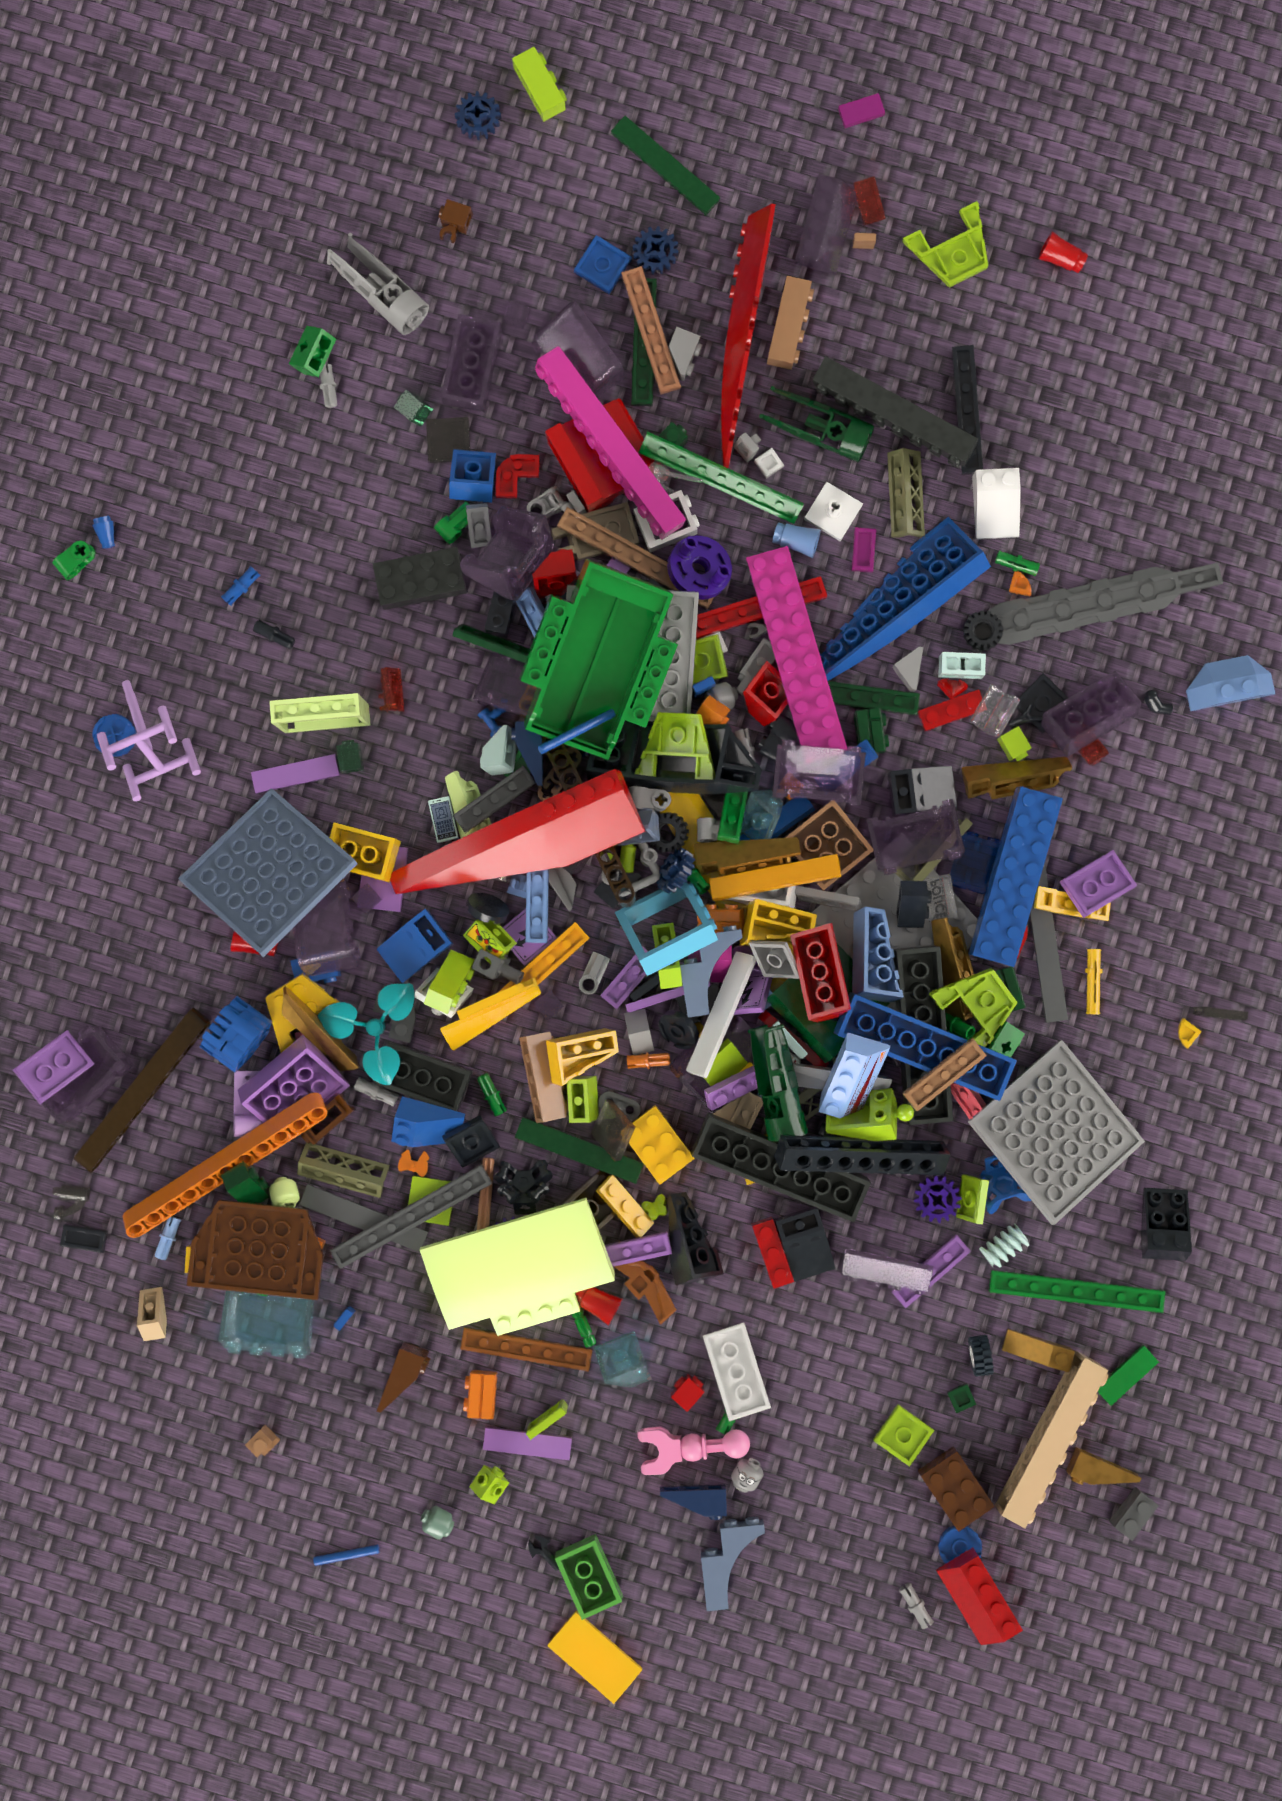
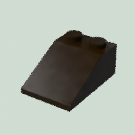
M600 1170L597 1171L557 1206L587 1198L597 1227L600 1230L616 1215L596 1192L597 1188L610 1174ZM615 1177L620 1182V1184L626 1189V1191L634 1198V1196L624 1186L618 1177Z

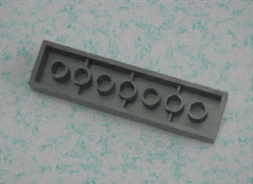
M826 356L813 378L814 386L817 389L816 392L825 397L828 394L833 396L835 402L843 407H846L848 404L853 407L856 414L865 417V415L872 417V422L876 425L890 427L892 429L891 432L901 438L903 435L907 436L910 439L909 442L919 448L922 445L929 449L928 452L938 458L941 455L948 459L947 462L956 468H959V466L965 467L977 446L978 438Z
M932 945L893 949L895 954L893 958L895 969L898 970L900 978L898 980L899 988L904 996L896 1001V1011L946 1031L945 1009H939L929 995L931 991L943 987L940 947ZM900 1061L902 1092L928 1072ZM951 1086L947 1087L919 1111L913 1108L914 1116L906 1123L917 1125L953 1121ZM903 1095V1104H908L913 1108V1106Z
M707 1112L691 1150L692 1157L855 1222L871 1184L868 1177L854 1172L780 1170L774 1157L779 1141H768V1136Z

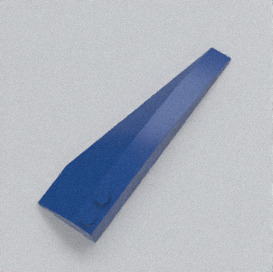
M949 517L913 544L910 548L913 554L907 560L904 557L900 559L897 563L899 568L893 575L889 573L883 579V585L873 590L853 613V619L840 628V634L826 644V650L820 654L827 681L858 664L901 636L991 567L984 552Z

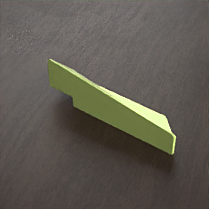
M454 771L445 777L454 814L481 796L477 784L462 779L458 771ZM487 818L466 834L456 821L460 839L491 825L490 819Z

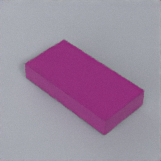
M879 93L838 106L844 128L885 116V110Z
M855 527L851 571L873 573L876 529Z

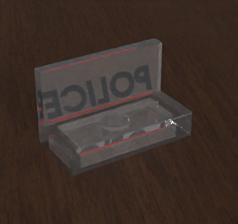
M991 684L970 722L984 733L1000 737L1020 699L1014 695L1003 693Z
M950 874L924 879L923 881H927L928 890L932 892L931 903H927V906H929V922L934 919L958 917Z

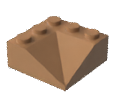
M834 799L785 837H798L801 854L793 856L797 862L838 854L841 876L874 851ZM840 877L817 881L816 884L824 891Z

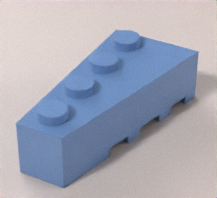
M863 907L854 913L852 993L869 1000L892 1003L904 996L899 988L898 980L900 978L898 970L895 969L893 958L895 954L889 942L891 936L884 909Z

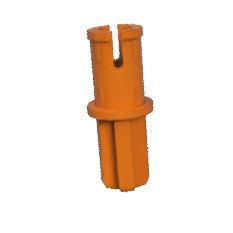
M649 1052L641 1055H627L628 1069L646 1067L650 1069L653 1066L670 1065L669 1053L649 1054Z

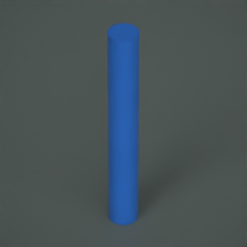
M377 1544L316 1556L313 1558L314 1565L318 1566L378 1554L380 1549Z

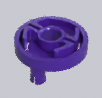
M688 536L682 539L674 547L668 558L667 569L673 585L679 591L699 592V600L710 599L720 594L729 583L732 575V564L726 550L718 542L705 536ZM692 564H701L705 568V574L695 572Z

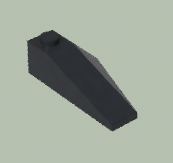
M687 1193L669 1194V1241L672 1249L670 1265L676 1286L723 1275L724 1272L718 1251L715 1246L711 1247L706 1237L709 1234L706 1229L701 1228L697 1220L698 1214Z

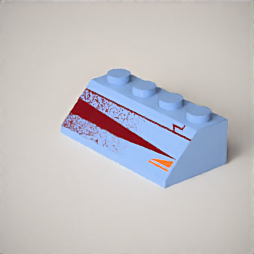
M847 1033L821 1093L819 1112L842 1118L862 1110L889 1052L890 1045Z

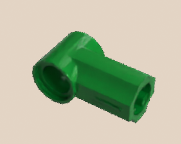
M466 501L450 516L443 517L434 527L447 544L456 541L462 534V530L468 526L466 505L469 504Z

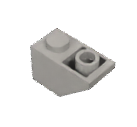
M676 327L669 344V351L680 380L685 381L687 375L691 376L695 366L692 361L694 356H699L703 345L700 344L701 336Z

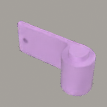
M237 1071L234 1073V1137H242L263 1124L260 1119L241 1104L238 1089L259 1071Z

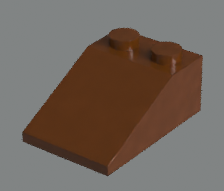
M404 1342L399 1349L376 1412L381 1413L418 1378L420 1373H425L431 1358L427 1357L428 1350Z

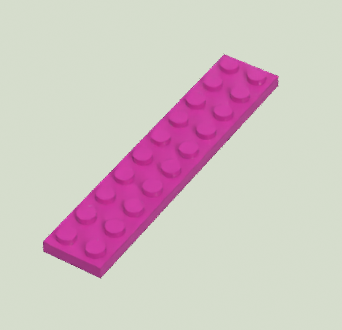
M788 546L747 557L746 561L805 763L848 752Z

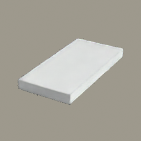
M740 1323L703 1335L729 1421L770 1409L771 1406L745 1324Z

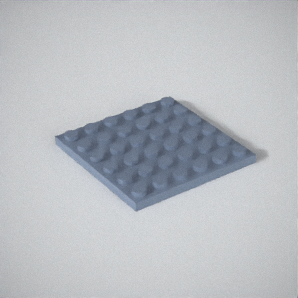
M271 788L178 879L264 957L358 863Z

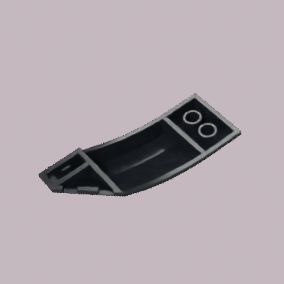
M626 720L609 760L590 754L586 768L588 781L613 769H617L622 772L628 788L639 786L665 790L671 793L689 794L758 791L762 773L761 767L758 763H755L748 750L737 739L730 726L726 723L704 724L716 774L715 780L695 779L696 757L657 755L656 777L635 774L642 760L641 755L649 742L648 737L654 721H648L645 728Z

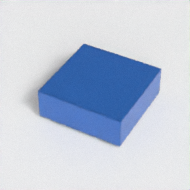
M348 1306L333 1324L334 1327L340 1331L356 1310Z

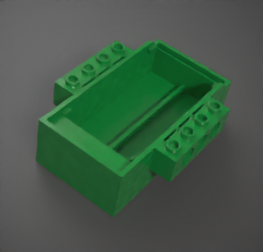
M585 559L570 601L552 594L550 595L521 672L520 681L537 687L524 721L525 730L553 739L613 709L615 717L563 743L609 760L625 720L646 728L678 646L675 641L658 635L674 594L667 589Z

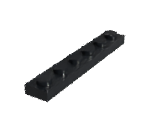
M974 345L952 347L958 428L978 438L977 446L965 467L961 466L962 475L974 474L976 470H983Z

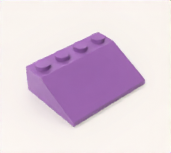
M302 1035L239 1088L238 1094L241 1104L264 1123L310 1093L321 1094L326 1106L338 1094L346 1090L350 1084L324 1054Z

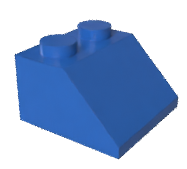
M453 449L449 480V499L492 503L496 453Z

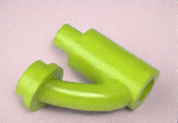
M634 844L621 846L619 859L626 873H633L636 855V846ZM607 853L609 859L611 860L613 858V855L611 853Z

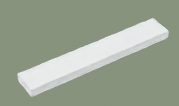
M736 951L686 1068L687 1072L704 1078L708 1077L756 963L755 956Z

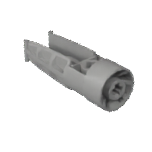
M352 233L348 234L347 247L372 272L367 279L335 252L328 249L327 264H332L340 275L353 286L355 291L360 293L402 335L410 334L423 322L428 314L429 305L402 279L385 266L381 260L377 259L365 247L352 238Z

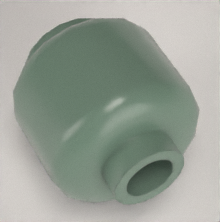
M433 1506L430 1510L426 1509L420 1518V1521L423 1522L422 1530L436 1539L447 1537L454 1526L452 1514L439 1506Z

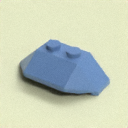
M1246 655L1204 664L1191 685L1187 688L1186 694L1191 712L1275 695V689L1271 673L1250 656Z

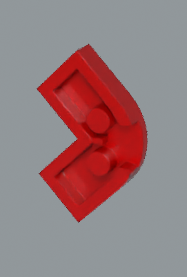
M514 454L504 460L496 471V498L517 499L518 477L539 478L540 455Z

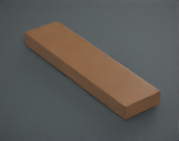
M971 1038L902 1094L913 1108L919 1111L987 1055L976 1041Z

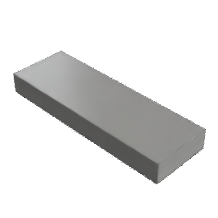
M796 886L795 894L799 901L851 911L862 909L863 904L859 897Z

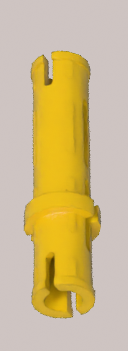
M1087 949V968H1085V973H1087L1086 1014H1100V973H1103V969H1100L1101 949Z

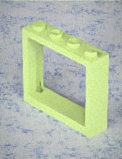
M358 693L270 701L271 723L284 733L370 726L369 704ZM294 722L295 729H288V723Z

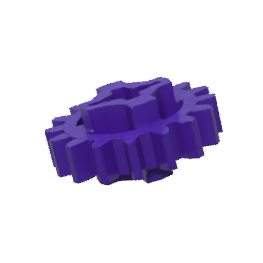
M935 1175L934 1180L926 1177V1184L923 1182L919 1183L922 1189H915V1193L919 1197L914 1198V1202L919 1203L916 1207L917 1211L923 1210L921 1217L924 1218L928 1215L929 1222L937 1218L938 1223H941V1218L943 1217L949 1221V1214L956 1216L954 1208L961 1207L956 1201L962 1198L961 1195H956L959 1187H952L954 1184L953 1180L946 1182V1176H943L942 1180H938V1176ZM942 1185L941 1188L936 1189L932 1188L931 1186ZM949 1192L952 1194V1204L947 1201L946 1196ZM924 1193L929 1198V1202L926 1206L923 1202ZM933 1195L937 1197L939 1195H942V1202H933ZM935 1209H942L944 1212L936 1213L933 1211Z

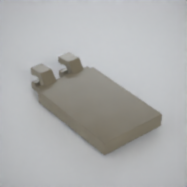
M628 502L581 514L635 545H639L640 542ZM558 527L551 529L553 540L567 536L570 546L559 548L557 551L560 549H573L574 560L580 561L605 554Z

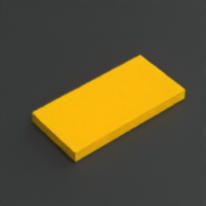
M577 1610L547 1644L553 1652L613 1704L642 1671V1667L586 1618L582 1620Z

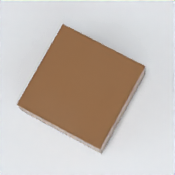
M855 233L852 248L874 249L876 234Z

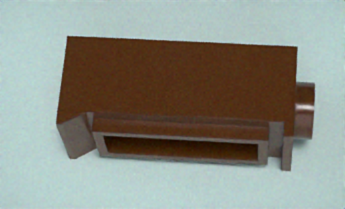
M342 1093L338 1094L326 1105L327 1112L334 1105L342 1112L336 1119L317 1135L310 1128L300 1134L308 1144L310 1142L313 1145L317 1144L356 1110L354 1107H350L343 1099L345 1096Z

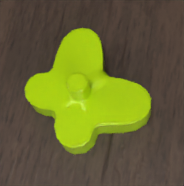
M663 1194L658 1195L653 1203L644 1201L641 1204L642 1209L649 1214L651 1220H656L659 1215L665 1216L668 1213L665 1207L666 1198Z

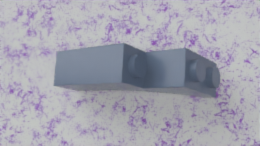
M736 925L723 927L724 931L715 933L718 940L700 949L701 961L697 962V958L685 959L684 964H680L688 1018L710 1014L708 985L711 972L722 953L733 943L743 938L741 929H737Z
M748 1517L746 1521L737 1522L736 1519L725 1520L724 1523L720 1524L722 1550L708 1548L705 1549V1552H701L707 1611L729 1609L727 1590L731 1569L740 1552L752 1540L765 1534L763 1519Z

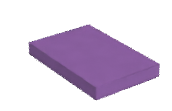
M399 847L393 872L407 865L409 848ZM361 875L358 908L401 912L403 893L395 894L391 881L389 883Z
M1114 850L1060 881V884L1083 918L1137 886Z
M66 1030L14 1068L13 1072L41 1105L92 1067L94 1062L70 1032Z

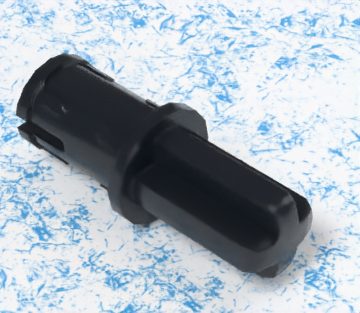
M260 619L257 620L253 627V632L266 637L271 643L276 642L288 649H291L295 644L294 637L280 631L279 627L270 626Z

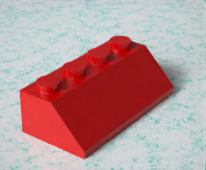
M832 923L791 934L790 937L808 1020L819 1023L837 1018L851 1010Z
M974 1547L936 1569L981 1645L1005 1642L1023 1631Z

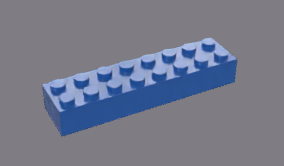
M1022 786L1015 788L968 954L1015 967L1063 798Z
M852 992L848 995L851 1010L839 1017L833 1032L843 1038L846 1037L847 1033L888 1044L890 1049L887 1056L926 1072L932 1070L968 1041ZM979 1045L987 1056L954 1083L1000 1101L1017 1060Z

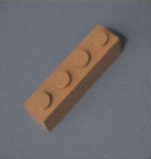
M791 276L786 277L768 355V365L792 370L793 363H798L800 351L796 349L797 344L802 343L805 330H801L802 323H807L810 310L806 309L807 302H812L814 289H810L812 281Z
M550 1032L519 1038L536 1123L565 1118L568 1112V1104L562 1092L564 1085L553 1084L551 1081L546 1040L554 1039Z

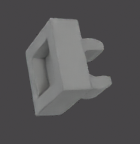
M745 432L738 438L733 447L746 462H749L759 450L758 443L761 439L757 434L749 437Z
M574 491L566 495L570 502L561 507L564 512L567 507L579 514L587 512Z

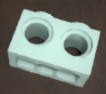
M942 652L939 656L938 678L982 679L985 676L986 654Z

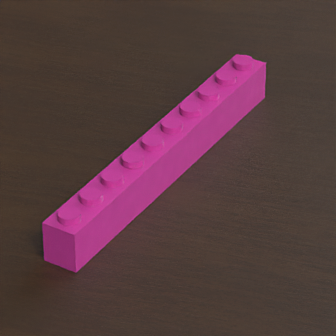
M557 346L538 358L535 366L538 377L542 380L544 379L548 384L550 393L559 399L563 411L566 414H570L577 430L583 432L588 445L597 451L602 464L608 466L611 470L613 479L616 483L622 485L626 497L638 507V513L649 522L654 535L659 536L663 540L680 529L685 523L686 518L562 349Z

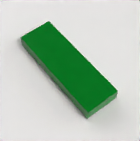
M748 792L725 793L717 840L735 844L739 843Z
M1142 1345L1108 1376L1105 1385L1100 1386L1097 1392L1112 1406L1154 1368L1159 1361Z

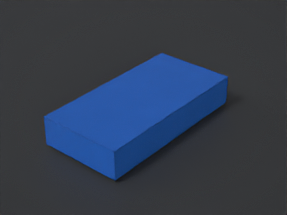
M710 676L693 685L692 695L694 699L705 695L711 688L715 687L716 683L713 677Z

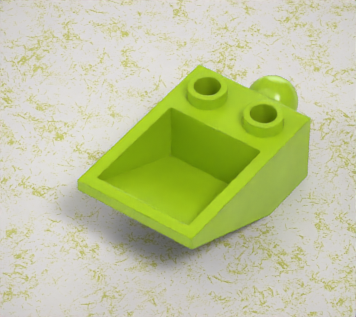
M892 1088L871 1090L862 1110L842 1118L826 1114V1132L869 1141L897 1140V1118L907 1122L913 1118L914 1110L908 1104H902L897 1108V1101Z

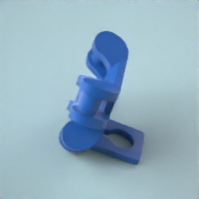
M995 1155L984 1159L985 1170L981 1172L980 1178L989 1180L985 1206L989 1214L996 1212L1003 1200L1014 1196L1022 1201H1032L1022 1188L1018 1189L1019 1184L1000 1161L998 1165L993 1166L991 1164L993 1161L998 1160ZM992 1193L996 1196L993 1200L990 1199Z

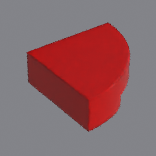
M949 678L941 679L937 684L950 699L955 698L968 688V684L964 681L948 680Z

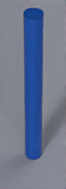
M610 709L538 746L539 752L544 754L615 717L614 710Z

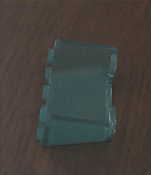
M226 1290L218 1341L224 1348L228 1349L229 1353L233 1354L249 1351V1354L262 1355L263 1352H268L276 1357H284V1354H293L295 1358H306V1355L311 1354L315 1300L251 1295L247 1292Z

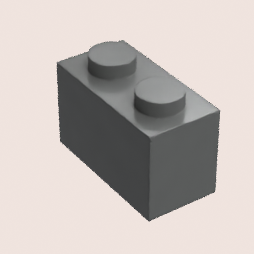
M1135 1486L1109 1522L1133 1541L1159 1505Z

